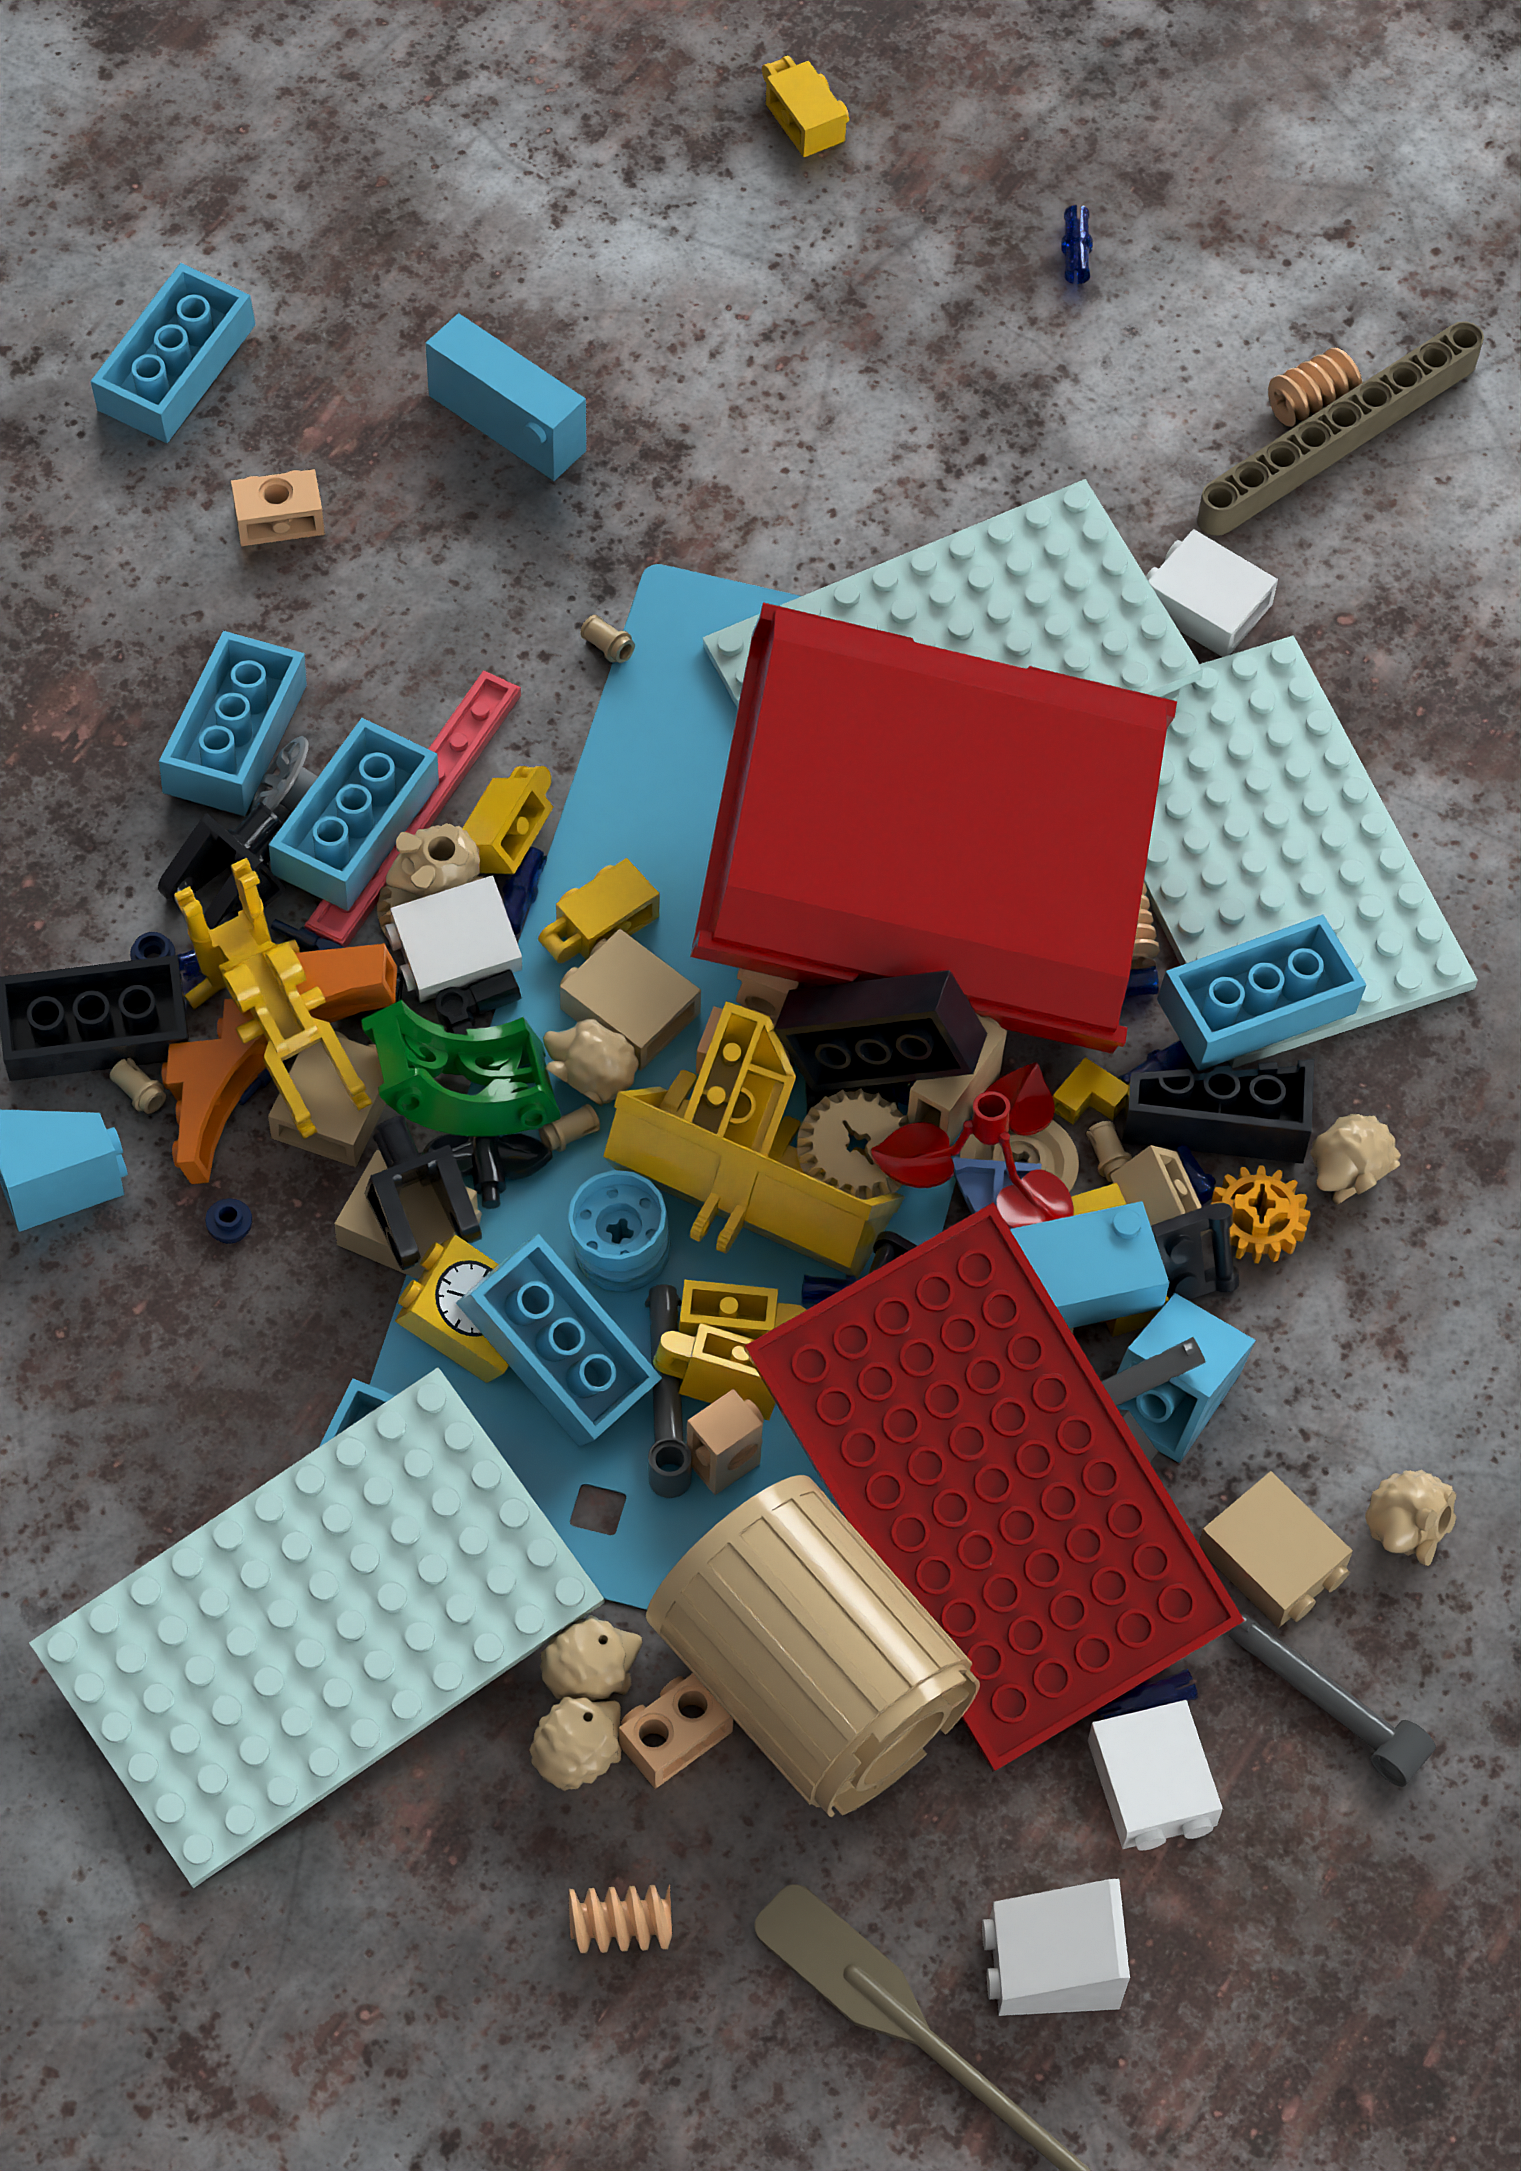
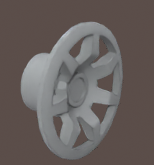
M299 736L288 743L272 761L253 798L251 812L260 801L271 811L280 804L293 812L319 777L302 767L309 746L308 740L304 736ZM278 767L280 770L279 775H272ZM266 786L272 787L271 790L264 791Z

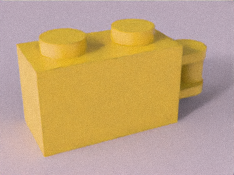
M785 56L775 62L762 65V75L766 82V105L803 158L845 141L846 123L849 122L848 110L841 100L837 101L825 76L821 73L818 74L809 61L796 65L790 56Z
M517 766L509 778H492L462 828L468 832L479 848V873L514 874L554 808L545 796L551 785V773L547 767Z
M625 858L614 866L608 865L601 869L593 880L581 888H573L567 891L560 898L559 902L556 903V921L542 930L538 941L558 963H564L578 953L587 960L592 949L600 940L604 938L609 939L619 929L631 936L659 917L660 893L630 860ZM565 936L567 940L563 941L561 938Z
M684 1279L679 1333L695 1337L699 1324L702 1323L748 1338L757 1339L806 1311V1309L796 1304L777 1303L778 1289Z
M702 1323L699 1324L695 1337L676 1331H668L661 1336L653 1364L658 1371L682 1379L678 1394L712 1404L734 1389L743 1401L749 1399L757 1406L763 1419L770 1420L776 1403L744 1350V1346L755 1339Z

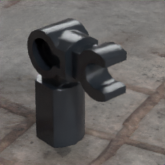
M508 970L468 985L469 990L466 991L456 987L446 988L436 996L435 1005L438 1020L445 1027L446 1032L466 1035L467 1029H479L474 1027L476 1021L473 1013L478 1012L481 1015L521 999V993L512 970Z

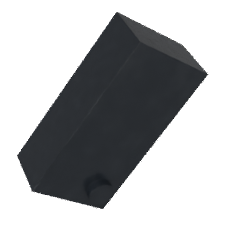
M178 955L0 976V1031L3 1061L9 1081L113 1069L122 1059L127 1061V1058L133 1059L136 1065L168 1062L169 1044L189 1042L183 982Z
M950 970L789 990L774 1027V1032L812 1092L974 1074L988 1034Z

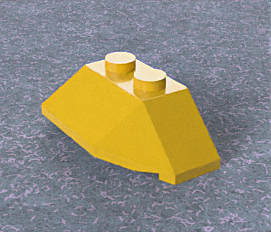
M728 1001L725 1002L683 1120L766 1157L769 1155L796 1080V1075L778 1036L774 1032V1026L769 1016Z

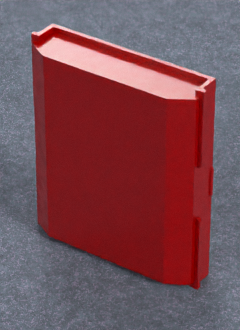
M763 602L759 618L751 636L690 957L815 986L950 970L975 1013L979 1016H988L994 1019L1001 1028L1113 1054L1118 1046L1123 1047L1126 1043L1128 1027L1119 1025L1120 1014L1130 976L1167 728L1175 718L1177 701L1032 666L1026 669L917 643L911 637Z

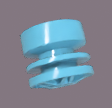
M620 1170L597 1174L579 1187L570 1202L568 1222L577 1264L587 1279L605 1290L621 1292L642 1288L656 1279L669 1260L671 1247L667 1211L660 1191L647 1178L635 1172Z

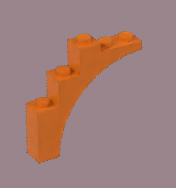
M384 943L295 953L306 975V981L296 985L299 995L318 986L326 1003L308 1011L311 1017L332 1023L359 1012L384 1008L395 1003L397 965ZM224 999L223 1017H220L217 1021L219 1039L169 1044L168 1062H164L162 1065L163 1085L167 1090L171 1091L177 1100L176 1119L179 1125L178 1140L173 1142V1161L175 1166L182 1170L191 1184L209 1183L214 1152L226 1121L245 1090L257 1078V1075L266 1068L263 1057L268 1041L263 1034L245 1044L242 1043L235 1028L254 1019V1016L250 1009L241 1013L233 999Z

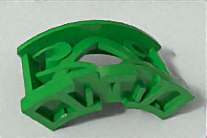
M400 1000L361 1020L364 1033L376 1044L384 1080V1084L378 1087L379 1096L398 1114L404 1115L405 1118L414 1123L443 1133L478 1137L536 1130L561 1118L548 1070L545 1069L546 1062L544 1057H546L544 1045L524 1017L494 1027L467 1029L466 1035L445 1032L442 1025L422 1018ZM527 1064H530V1065H531V1067H525V1068H519V1069H517V1067H520V1066H523V1065H527ZM441 1073L463 1075L467 1080L487 1087L474 1096L466 1095L442 1087L433 1078ZM526 1083H535L536 1086L529 1088Z

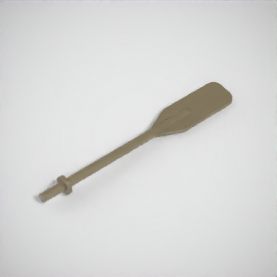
M798 1884L784 1887L758 1914L755 1920V1933L758 1940L855 2026L919 2046L1060 2171H1092L930 2030L903 1971L808 1888Z

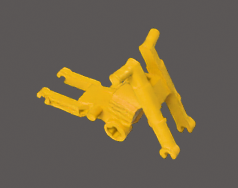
M244 858L231 865L243 910L238 912L239 916L212 930L207 927L202 906L199 900L195 899L190 886L174 894L175 900L185 917L188 935L193 943L201 972L207 976L206 979L185 994L184 997L191 1008L195 1010L219 990L227 987L241 1013L250 1009L254 1019L236 1027V1032L243 1044L264 1034L268 1045L263 1062L284 1099L299 1134L303 1139H306L318 1131L310 1119L312 1117L282 1061L321 1042L356 1109L360 1111L373 1103L366 1094V1087L357 1076L331 1024L311 1017L308 1012L326 1003L319 987L316 986L299 995L296 985L306 981V975L295 954L300 953L298 944L295 939L280 944H275L271 941L263 912V902L259 897L256 886L260 881L256 872L252 871L248 859Z

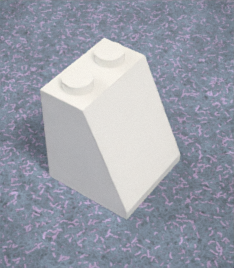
M1119 1879L1097 1881L993 1902L990 1919L982 1920V1936L984 1950H993L994 1968H987V1991L989 1999H997L999 2016L1120 2009L1130 1974Z

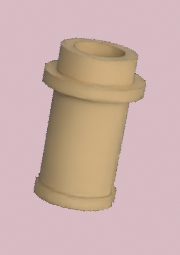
M597 615L590 616L581 627V637L602 650L605 658L610 662L623 663L634 652L635 643L632 641L631 635L627 631L616 630Z
M127 1058V1061L122 1059L111 1070L110 1079L133 1100L132 1105L137 1111H144L150 1114L157 1111L165 1102L166 1094L163 1092V1084L158 1080H151L136 1065L133 1059Z
M586 1104L582 1108L568 1113L560 1119L542 1126L538 1130L542 1142L551 1151L556 1149L561 1152L566 1149V1144L590 1133L598 1132L600 1130V1122L592 1106Z
M1102 1121L1089 1128L1090 1131H1087L1086 1135L1099 1160V1174L1106 1177L1109 1182H1113L1110 1174L1131 1160L1132 1156L1124 1151L1113 1122Z

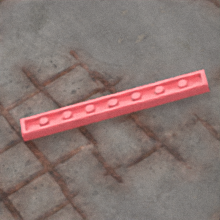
M484 670L428 748L438 754L439 785L405 832L415 835L418 829L430 828L520 698L521 687ZM396 845L349 911L323 899L304 927L321 936V938L328 939L346 948L378 903L381 888L387 885L386 875L400 853L397 851Z

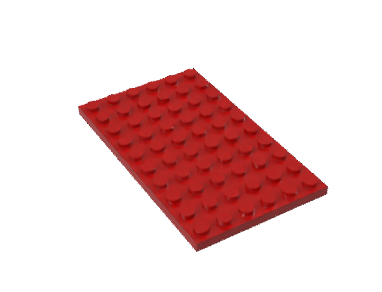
M994 1202L744 1346L745 1352L838 1510L972 1662L970 1671L979 1680L980 1687L975 1699L961 1719L992 1772L1245 1621Z

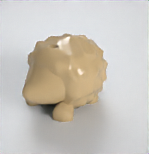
M447 823L442 826H432L429 829H418L415 835L401 832L396 839L397 851L400 853L386 875V884L412 893L417 899L470 883L479 874V848L467 831L463 830L460 826L455 827Z
M595 1019L579 1021L575 1027L566 1031H548L545 1033L543 1043L551 1059L554 1060L548 1062L545 1069L598 1105L602 1106L604 1103H610L616 1099L618 1092L626 1091L633 1085L634 1075L639 1063L634 1055L633 1045L627 1042L624 1035L610 1031Z
M1360 1114L1339 1117L1329 1130L1319 1135L1312 1142L1310 1153L1317 1167V1186L1323 1191H1334L1332 1200L1336 1205L1342 1203L1356 1192L1359 1195L1376 1185L1378 1180L1400 1166L1398 1160L1401 1156L1395 1147V1138L1389 1132L1388 1126L1380 1123L1375 1116H1362Z
M1406 1470L1402 1474L1395 1473L1390 1475L1388 1479L1380 1482L1377 1490L1373 1491L1370 1505L1365 1514L1372 1538L1381 1541L1385 1550L1389 1552L1404 1553L1407 1556L1415 1553L1419 1563L1429 1566L1434 1557L1437 1543L1446 1533H1450L1454 1527L1456 1520L1454 1513L1456 1493L1453 1491L1452 1486L1442 1483L1438 1477H1434L1423 1470L1416 1472Z
M589 1615L584 1620L579 1619L570 1627L554 1636L549 1641L548 1647L541 1652L540 1668L542 1679L546 1687L560 1701L563 1697H571L573 1699L585 1697L595 1702L598 1699L609 1698L612 1692L624 1695L631 1686V1677L628 1671L631 1669L641 1649L642 1637L638 1634L614 1628L608 1621L599 1620L593 1615Z
M563 1697L560 1704L553 1705L550 1713L540 1719L539 1726L534 1733V1741L529 1749L532 1756L531 1763L538 1770L543 1780L552 1783L563 1791L578 1789L582 1783L592 1784L597 1776L606 1773L611 1763H618L621 1760L622 1750L617 1740L621 1717L619 1702L615 1700L593 1702L585 1697L579 1699Z

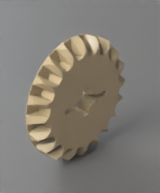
M861 1088L852 1092H845L842 1089L835 1095L825 1096L817 1105L811 1107L799 1129L797 1154L804 1174L862 1200L895 1193L903 1184L887 1176L877 1166L871 1156V1148L882 1143L895 1130L908 1125V1117L897 1109L895 1102L886 1101L879 1093H865ZM848 1134L853 1135L857 1140L865 1138L868 1141L864 1149L866 1157L857 1150L849 1152L846 1149L850 1143Z
M1052 1120L1047 1128L1028 1136L1017 1135L1009 1130L1010 1146L1014 1161L1018 1162L1023 1158L1027 1160V1163L1042 1164L1041 1169L1057 1176L1066 1185L1069 1192L1071 1189H1074L1079 1168L1078 1154L1071 1137L1058 1123ZM974 1134L969 1136L960 1151V1158L1005 1161L1000 1143L985 1145Z

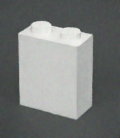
M1195 529L1183 541H1175L1169 549L1162 566L1159 569L1153 567L1146 575L1147 580L1178 630L1222 657L1228 656L1233 652L1272 606L1278 582L1277 578Z
M493 875L390 908L391 923L385 925L392 950L401 949L406 963L399 966L403 982L407 991H416L420 1003L436 998L440 991L449 987L464 989L468 985L508 970H512V973L522 970V955Z
M1187 1700L1092 1723L1088 1743L1122 1849L1137 1846V1849L1141 1851L1150 1850L1164 1844L1166 1838L1182 1834L1187 1839L1198 1838L1210 1833L1213 1827L1217 1826L1223 1808Z

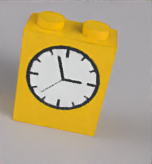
M453 1235L441 1244L434 1242L426 1251L420 1262V1266L425 1269L418 1281L412 1280L402 1292L398 1304L403 1307L395 1322L485 1383H488L504 1374L509 1365L459 1308L456 1302L499 1264L457 1235Z

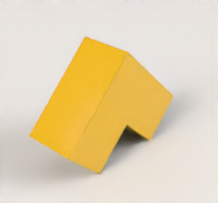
M1085 1057L1053 1094L1055 1113L1071 1124H1074L1088 1106H1091L1113 1121L1125 1106L1129 1085Z

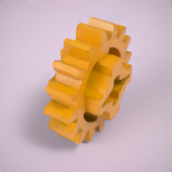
M1259 1165L1256 1175H1250L1246 1167H1241L1238 1180L1227 1174L1224 1176L1222 1187H1215L1211 1204L1226 1203L1233 1210L1234 1221L1230 1227L1231 1245L1237 1247L1236 1258L1241 1259L1246 1252L1252 1253L1254 1263L1259 1264L1262 1254H1268L1269 1258L1276 1262L1279 1259L1281 1249L1291 1255L1294 1252L1296 1241H1303L1307 1230L1305 1226L1308 1225L1310 1211L1304 1209L1308 1198L1306 1194L1295 1195L1298 1184L1296 1180L1289 1181L1286 1184L1281 1181L1283 1171L1278 1169L1271 1177L1266 1175L1264 1165ZM1256 1205L1259 1206V1214H1261L1262 1224L1259 1223V1215H1257Z

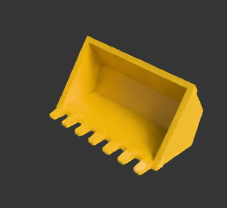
M687 1070L680 1071L668 1090L659 1086L618 1092L614 1104L616 1112L603 1157L615 1170L635 1172L650 1180L657 1189L701 1208L691 1228L690 1238L698 1242L706 1236L716 1215L728 1220L724 1229L720 1231L716 1244V1250L725 1254L729 1251L743 1227L858 1279L873 1252V1246L878 1234L884 1232L893 1214L897 1213L905 1196L895 1192L862 1200L804 1174L798 1159L797 1148L791 1146L801 1123L790 1116H785L779 1124L768 1157L683 1120L690 1101L687 1097L697 1082V1075ZM860 1147L853 1149L859 1151L861 1155L864 1154L866 1157L864 1149Z

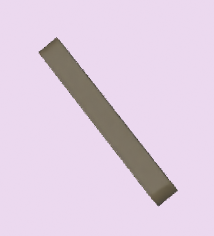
M1467 321L1457 322L1209 482L1203 488L1197 522L1201 530L1214 536L1229 533L1471 374L1476 369L1484 340L1483 331L1479 326Z

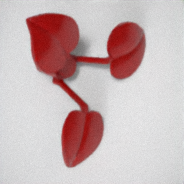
M1037 1062L1008 1073L990 1085L984 1093L979 1094L973 1102L972 1120L963 1123V1131L954 1145L950 1146L949 1136L938 1126L926 1122H917L900 1127L892 1132L882 1143L871 1148V1156L874 1162L887 1176L909 1187L931 1188L951 1179L954 1175V1163L950 1156L959 1154L969 1136L974 1134L985 1145L1000 1143L1002 1146L1008 1176L1013 1185L1007 1186L999 1192L996 1207L1009 1229L1074 1216V1206L1069 1190L1057 1176L1048 1171L1036 1169L1027 1173L1021 1180L1016 1172L1010 1146L1009 1130L1021 1136L1036 1134L1050 1125L1055 1113L1052 1094L1044 1081Z

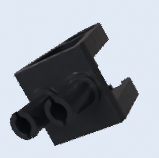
M261 801L234 831L232 829L225 830L206 813L161 876L158 883L159 892L166 899L176 902L175 893L189 886L193 893H196L229 865L247 858L252 871L256 872L260 881L256 885L259 897L263 902L264 908L267 907L286 890L284 885L268 869L269 866L267 865L270 861L269 843L283 826L281 820ZM233 872L204 913L207 927L210 930L239 916L238 912L243 910Z
M404 1115L393 1117L377 1125L378 1133L373 1136V1139L378 1145L387 1169L370 1176L364 1193L387 1243L402 1270L414 1267L419 1262L418 1259L421 1258L399 1198L401 1189L419 1181L423 1187L431 1184L455 1234L467 1243H473L482 1239L476 1214L450 1145L426 1154L423 1152L419 1153L405 1122Z

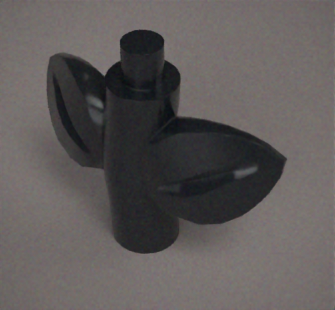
M522 1133L508 1134L502 1137L500 1135L475 1137L446 1134L433 1139L423 1150V1153L426 1154L450 1145L462 1178L472 1175L474 1190L477 1191V1194L481 1195L482 1207L486 1209H494L500 1206V1194L506 1190L505 1178L516 1180L531 1176L553 1158L552 1151L540 1140Z

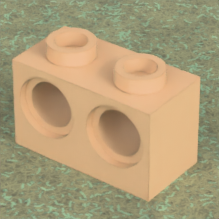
M693 1673L686 1679L682 1676L673 1679L661 1690L660 1698L647 1707L639 1705L633 1708L621 1721L619 1745L654 1789L658 1788L733 1732V1718ZM688 1705H696L702 1708L705 1713L698 1718H687L681 1714L680 1710ZM648 1734H659L666 1739V1742L659 1747H649L641 1739Z

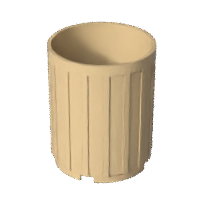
M806 1475L789 1477L769 1486L718 1522L672 1568L653 1595L646 1612V1619L651 1627L809 1805H815V1807H822L830 1817L835 1815L831 1807L835 1806L842 1815H845L872 1800L913 1768L927 1755L923 1747L941 1729L944 1734H948L961 1719L975 1699L980 1687L979 1680L970 1671L972 1666L970 1659L827 1498L825 1493Z

